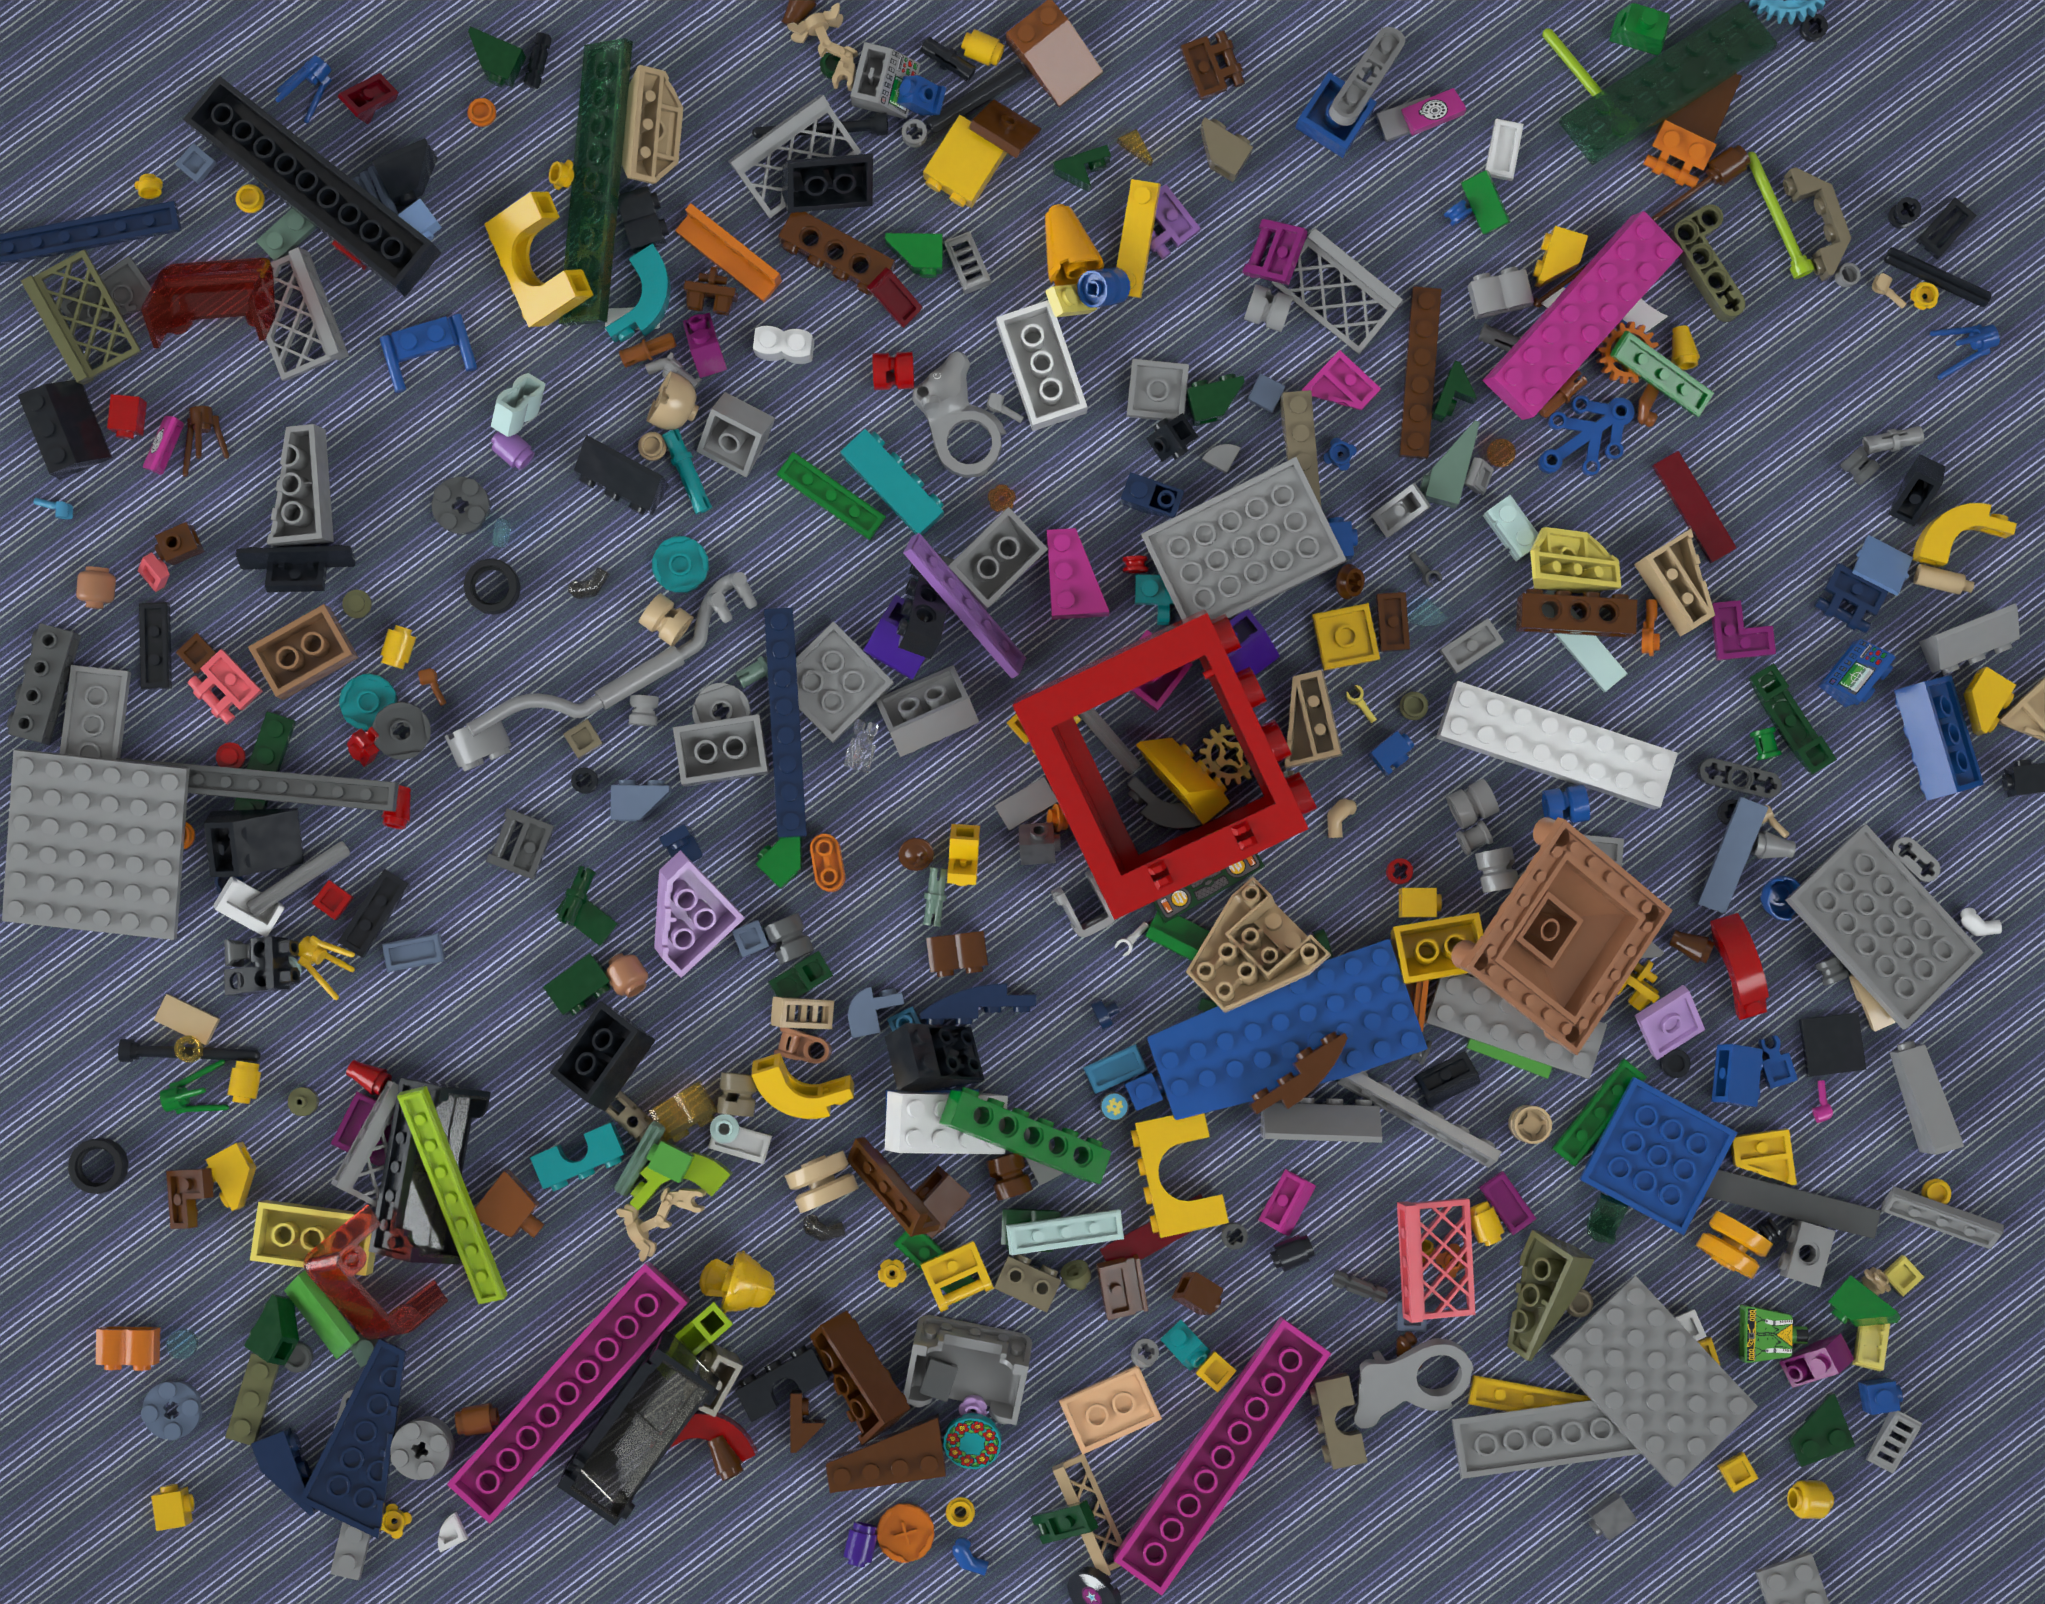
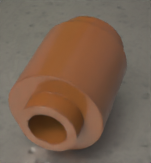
M491 1403L463 1407L461 1411H456L455 1425L457 1433L459 1435L465 1434L468 1437L494 1432L496 1425H500L498 1408H493Z

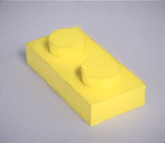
M1077 284L1053 286L1045 291L1055 317L1090 314L1097 310V307L1090 308L1083 304L1078 296Z

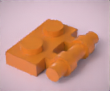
M1664 120L1652 144L1653 147L1661 150L1658 158L1647 154L1643 165L1651 168L1652 172L1657 175L1662 173L1674 179L1675 183L1680 186L1685 184L1693 188L1697 185L1699 178L1689 174L1692 167L1695 166L1704 170L1717 144ZM1670 155L1684 161L1681 169L1666 163Z

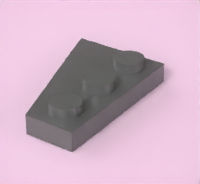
M127 256L100 275L122 316L164 304L130 256ZM88 285L84 301L99 305L102 294L100 289ZM81 289L70 295V297L79 299ZM68 299L62 301L61 309L67 317H74L78 302ZM105 300L104 307L110 308ZM83 304L79 321L93 324L97 308ZM102 310L99 323L115 319L113 313ZM77 323L76 329L84 328L87 326Z

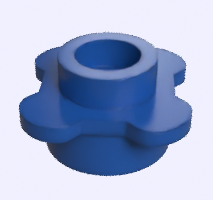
M1333 438L1330 441L1331 447L1329 451L1323 456L1324 462L1326 464L1332 463L1338 466L1339 470L1346 471L1350 467L1349 461L1351 457L1357 452L1356 447L1341 441L1340 438ZM1342 452L1343 456L1339 457L1337 453Z

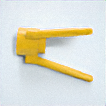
M306 936L299 943V953L297 956L300 959L298 964L305 967L334 1000H338L339 996L311 964L315 963L318 965L324 959H327L350 972H354V967L327 953L326 949L348 957H354L355 953L324 942L315 936Z

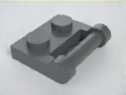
M507 808L504 814L506 817L493 852L488 854L486 862L534 880L555 826ZM518 821L523 823V827L511 857L507 861L502 859Z

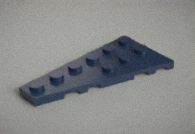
M381 1338L378 1339L299 1499L300 1502L377 1539L380 1538L391 1464V1443L395 1436L407 1352Z

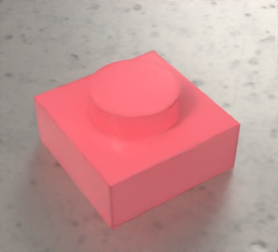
M152 552L142 558L137 570L155 592L165 587L170 575L166 564L162 560L157 559Z

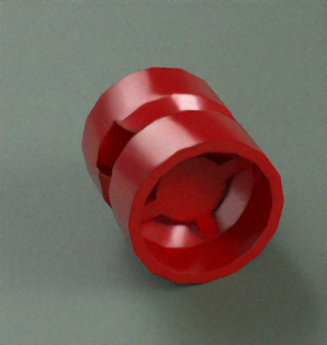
M913 351L897 352L894 357H891L888 352L872 354L874 390H890L893 385H896L898 389H914Z

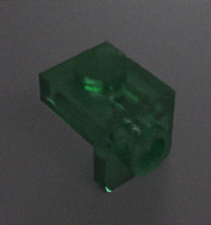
M1600 1193L1587 1219V1234L1597 1242H1607L1613 1245L1616 1241V1231L1628 1210V1205L1611 1196Z

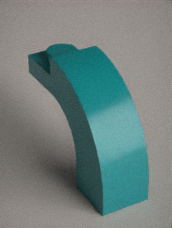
M653 243L629 258L631 265L641 279L642 294L638 304L630 312L605 327L614 343L618 340L620 342L628 340L635 334L634 330L637 328L640 329L644 337L657 327L667 311L671 295L670 279L666 266Z

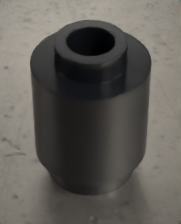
M1296 1235L1274 1244V1251L1270 1252L1276 1269L1282 1267L1284 1272L1310 1262L1309 1259L1315 1256L1307 1235L1301 1237Z

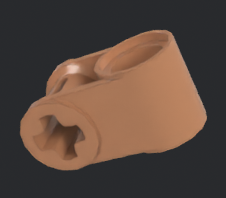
M780 1027L782 1035L778 1049L774 1050V1054L781 1053V1056L816 1064L826 1062L830 1058L832 1048L827 1040L796 1029ZM816 1042L821 1043L825 1048L824 1055L819 1059L814 1058L810 1053L811 1046Z

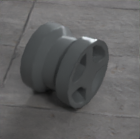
M1835 955L1815 964L1816 969L1822 973V983L1824 986L1843 980L1851 975L1850 971L1844 967L1843 963Z

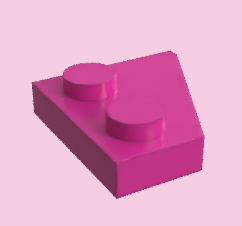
M1339 350L1302 391L1311 390L1313 397L1361 411L1378 394L1381 388Z

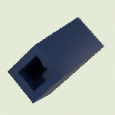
M1130 472L1121 496L1120 505L1146 514L1174 518L1184 491Z

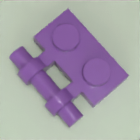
M1167 185L1160 188L1155 220L1164 232L1158 236L1153 230L1150 249L1153 253L1157 252L1163 260L1171 254L1165 245L1169 240H1172L1176 247L1179 248L1199 233L1201 228Z

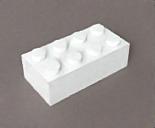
M1049 300L996 317V325L1032 431L1086 414L1087 404L1058 319L1053 313Z
M887 1091L885 1150L897 1153L1005 1154V1149L939 1124L950 1093ZM980 1093L978 1098L987 1101L988 1097L1005 1103L1003 1108L1007 1109L1008 1096ZM979 1108L974 1111V1120L976 1122L980 1118ZM1004 1118L999 1122L1000 1131H1003L1005 1128Z

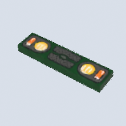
M1258 853L1162 897L1154 901L1153 904L1163 922L1167 923L1259 871L1265 865Z

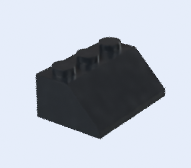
M873 154L787 160L782 169V195L787 212L795 213L872 206Z
M76 380L49 383L18 395L50 475L61 480L113 458L83 384L77 383Z
M586 435L574 471L580 476L578 481L590 488H594L596 484L605 489L604 495L616 502L620 498L629 502L628 508L640 515H644L645 512L653 515L669 487L664 477Z

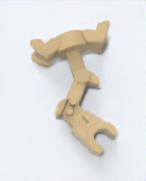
M834 4L831 7V11L812 14L798 25L796 23H789L787 25L788 29L794 32L791 35L792 41L804 43L808 35L817 36L820 41L818 52L821 58L826 52L841 58L832 76V83L834 89H838L841 80H848V91H852L856 75L854 57L858 56L857 50L849 46L842 47L831 42L826 33L829 26L839 28L843 22V15L839 14L840 4Z
M669 1187L665 1188L660 1196L662 1202L657 1215L645 1222L638 1218L639 1210H636L631 1204H626L624 1208L616 1210L619 1217H624L628 1236L635 1243L636 1247L641 1250L638 1254L640 1261H645L647 1256L652 1257L656 1251L657 1243L648 1239V1231L655 1227L666 1229L672 1226V1223L666 1220L672 1205L695 1213L705 1210V1206L697 1205L695 1202V1196L703 1197L706 1195L707 1192L705 1190L682 1188L679 1191L670 1192Z

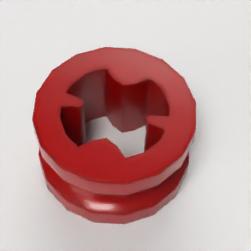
M1123 557L1122 562L1126 564L1125 568H1123V573L1148 572V567L1145 566L1148 557Z
M1403 858L1391 861L1386 868L1387 878L1394 884L1408 882L1413 875L1411 863ZM1399 863V867L1402 864L1406 867L1404 871L1406 877L1402 880L1400 876L1396 879L1392 874L1395 872L1393 866Z

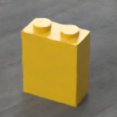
M959 115L924 169L923 176L927 180L925 184L936 192L943 190L951 195L949 199L958 206L964 207L967 205L972 209L1007 152L970 130L971 121Z

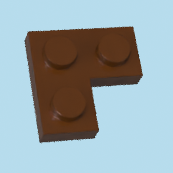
M212 1169L166 1171L170 1229L198 1227L196 1199L214 1197Z

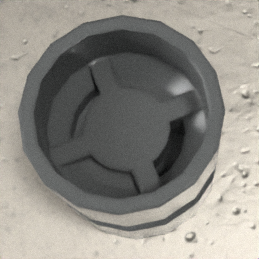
M799 913L765 927L770 942L777 945L774 952L780 965L814 951L809 936L802 933L805 927Z

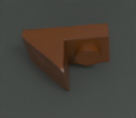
M792 1390L790 1393V1453H797L827 1421V1419H804V1415H809V1398H804L801 1390Z

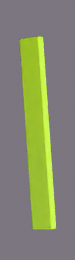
M427 1086L400 1092L397 1095L398 1101L478 1305L505 1299L508 1295Z

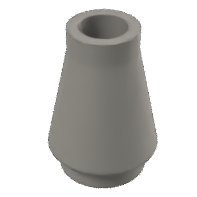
M1761 831L1758 833L1750 853L1756 855L1758 859L1792 858L1795 854L1796 844L1794 841Z

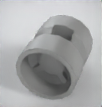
M1255 284L1244 320L1255 324H1260L1263 321L1267 328L1282 332L1293 296L1281 292L1273 295L1271 289Z
M1484 779L1469 785L1467 792L1460 789L1446 796L1450 811L1461 829L1476 823L1478 816L1485 819L1499 812L1496 798Z
M1512 847L1475 854L1478 870L1484 873L1480 877L1483 893L1509 889L1515 886L1519 878L1517 870L1511 867L1515 863Z

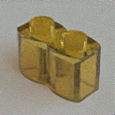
M701 1081L649 1110L653 1120L665 1126V1132L663 1133L665 1141L673 1138L674 1142L689 1135L688 1128L696 1123L701 1128L713 1121L714 1116L712 1114L717 1112L714 1102Z

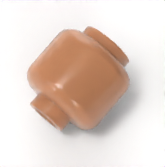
M86 567L85 571L80 572L77 576V599L86 602V608L103 609L104 604L114 601L116 577L109 573L108 568Z
M620 953L609 960V967L605 973L610 979L609 984L617 995H626L630 998L646 988L648 973L637 956L632 954L624 956L623 953Z

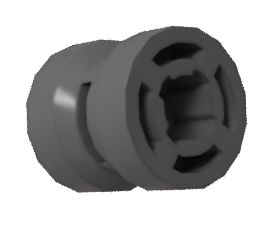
M1861 445L1839 465L1845 472H1850L1853 475V480L1859 486L1880 468V465L1875 460H1870L1867 457V451Z

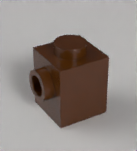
M188 522L154 535L158 543L155 545V550L159 558L171 565H176L205 552L194 526Z
M1184 1272L1172 1299L1198 1315H1212L1221 1304L1222 1299L1220 1296L1224 1289L1197 1272Z

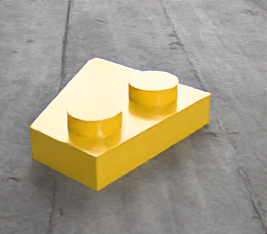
M1784 1128L1736 1135L1731 1144L1734 1166L1790 1185H1797L1789 1129Z

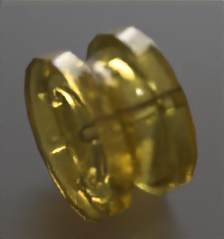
M186 1035L177 1040L174 1051L180 1060L186 1063H193L201 1058L203 1045L197 1038ZM187 1042L191 1045L193 1043L196 1045L192 1049L194 1053L192 1056L186 1053L184 1056L182 1054V1051L185 1050L184 1044Z

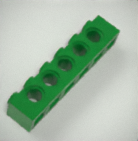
M963 1087L962 1091H950L939 1124L1083 1181L1101 1184L1112 1152L1102 1148L1103 1142L1089 1137L1084 1141L1077 1138L1078 1132L1062 1127L1061 1131L1053 1128V1122L1038 1117L1037 1121L1028 1118L1030 1113L1015 1107H1013L1012 1111L1003 1108L1004 1102L988 1097L987 1101L978 1098L980 1093L972 1089ZM979 1108L980 1118L976 1122L974 1120V1111ZM1004 1118L1005 1128L1003 1131H1000L999 1122ZM1028 1128L1030 1130V1137L1025 1141L1024 1132ZM1053 1138L1055 1141V1146L1053 1150L1050 1151L1049 1142ZM1078 1148L1079 1157L1075 1161L1073 1154L1075 1149Z

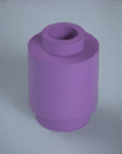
M498 431L491 439L493 443L492 451L512 468L517 467L519 470H522L535 454L531 450V446L517 433L507 437Z

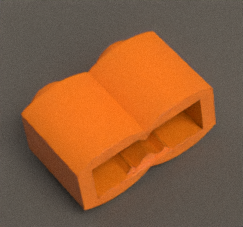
M105 1326L96 1329V1365H104V1370H121L122 1365H133V1370L146 1371L151 1370V1365L160 1362V1327Z

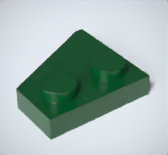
M1833 1392L1828 1393L1824 1397L1823 1403L1815 1412L1812 1411L1805 1419L1804 1424L1797 1428L1788 1438L1800 1467L1855 1447L1844 1415Z

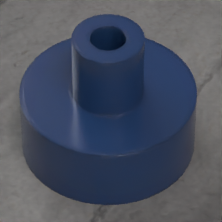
M1101 999L1090 1004L1102 1030L1113 1026L1110 1017L1120 1013L1115 1002L1106 1007Z

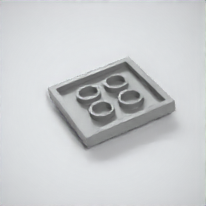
M834 621L796 657L799 710L832 743L894 684Z

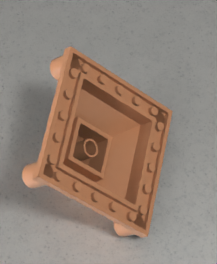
M1544 817L1535 824L1533 829V838L1541 846L1540 850L1535 854L1526 871L1513 887L1512 892L1500 905L1497 914L1493 917L1483 936L1480 937L1477 943L1469 940L1458 942L1452 951L1451 958L1456 967L1471 973L1541 1028L1547 1039L1562 1045L1569 1052L1578 1055L1672 912V909L1565 819L1557 817L1555 820Z

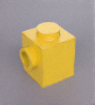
M1437 888L1399 889V918L1437 917V912H1441L1442 897L1441 894H1437Z
M178 1484L161 1486L160 1491L151 1496L156 1531L184 1527L193 1522L194 1498L192 1494H189L188 1487L178 1488Z

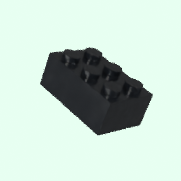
M600 1001L550 1073L586 1102L606 1111L656 1040L619 1011Z

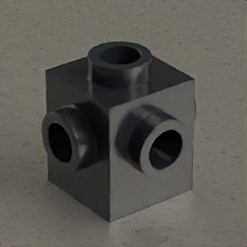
M1182 413L1171 421L1166 417L1153 426L1155 432L1146 439L1161 462L1171 456L1176 460L1187 453L1189 450L1186 446L1199 436Z

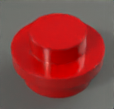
M232 742L221 745L216 753V761L220 767L240 769L246 758L244 749Z

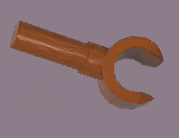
M431 668L420 670L418 672L420 684L422 686L430 684L440 706L447 704L439 688L436 671Z

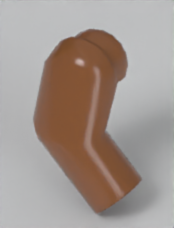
M1649 383L1639 400L1637 420L1641 425L1645 424L1647 427H1652L1658 416L1650 410L1660 391Z

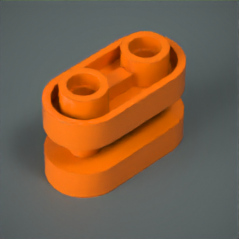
M817 835L810 844L815 881L824 891L836 892L843 887L846 880L841 847L832 835Z

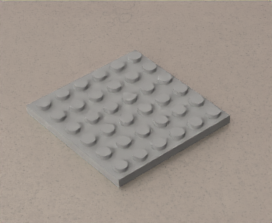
M23 749L13 750L2 921L170 940L176 939L190 768Z

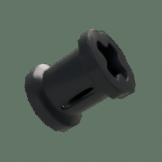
M1910 197L1902 198L1890 209L1888 213L1889 222L1897 229L1907 228L1919 218L1921 205L1916 199ZM1901 211H1907L1908 214L1903 216Z

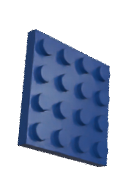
M1632 1077L1579 1180L1684 1235L1738 1132L1645 1082Z

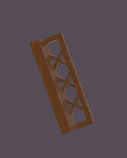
M865 1137L855 1138L847 1158L848 1163L906 1232L912 1237L938 1231L941 1223L882 1154Z

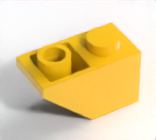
M1555 226L1550 234L1545 233L1541 249L1545 250L1542 260H1537L1533 271V276L1537 277L1535 286L1540 288L1576 269L1581 261L1588 235Z
M1988 667L1977 670L1963 693L1972 731L1977 736L1987 732L1991 733L2000 720L1997 716L2001 709L2007 708L2013 700L2014 694L2012 691L2016 684Z
M239 1142L205 1159L208 1164L206 1168L212 1169L214 1182L217 1181L222 1191L219 1195L223 1204L227 1208L230 1207L232 1211L239 1210L245 1206L256 1171V1165L244 1142Z

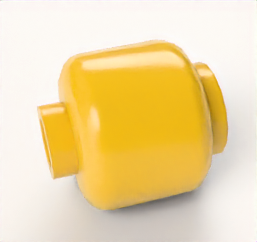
M1800 1480L1789 1489L1787 1502L1790 1510L1801 1519H1822L1829 1514L1830 1509L1833 1507L1834 1496L1828 1486L1820 1480Z

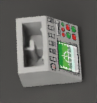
M864 42L850 96L852 106L878 113L887 112V115L907 119L909 109L897 104L899 88L903 76L919 74L921 64L892 48Z

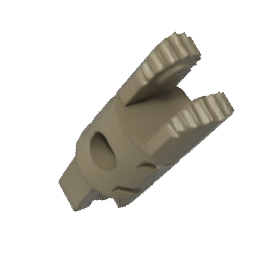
M620 1090L615 1098L626 1108L619 1113L610 1104L605 1112L640 1143L653 1120ZM630 1116H635L638 1119V1124H632ZM661 1137L657 1145H659L660 1142L665 1139Z

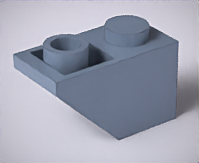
M619 780V785H611L610 820L643 822L672 794V787L665 786V781L647 780V785H636V780Z

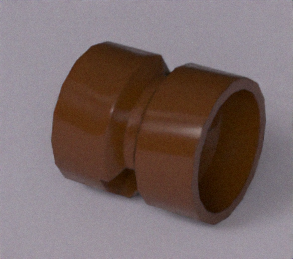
M1012 1152L986 1161L990 1177L996 1179L993 1187L998 1201L1033 1190L1029 1175L1023 1173V1169L1026 1166L1023 1156Z

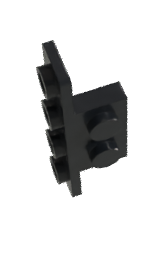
M312 545L304 547L277 546L275 548L248 547L236 549V557L241 569H267L265 579L267 593L325 591L327 568L354 567L356 562L351 546L343 545L318 547Z

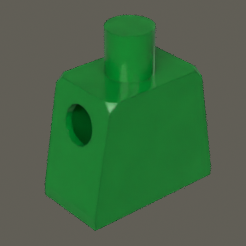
M1631 3L1617 13L1609 41L1661 56L1669 29L1670 14Z

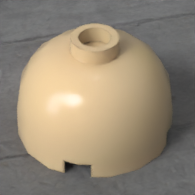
M670 371L658 390L660 393L656 401H653L647 416V422L664 430L680 428L687 420L692 422L699 409V406L695 405L697 395L691 382L682 375Z

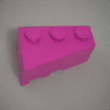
M1076 528L1047 530L1052 620L1109 616V609Z

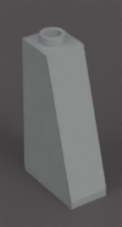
M1914 1040L1898 1044V1050L1889 1053L1919 1152L1937 1155L1964 1147L1926 1046L1924 1044L1915 1045Z

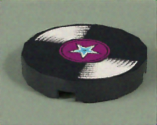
M1089 1566L1083 1567L1069 1578L1067 1588L1073 1604H1122L1118 1588L1114 1589L1110 1584L1112 1582L1110 1577L1099 1569Z

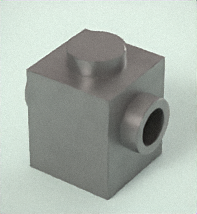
M1053 822L1019 824L1021 865L1056 863L1055 851H1061L1060 834H1054Z

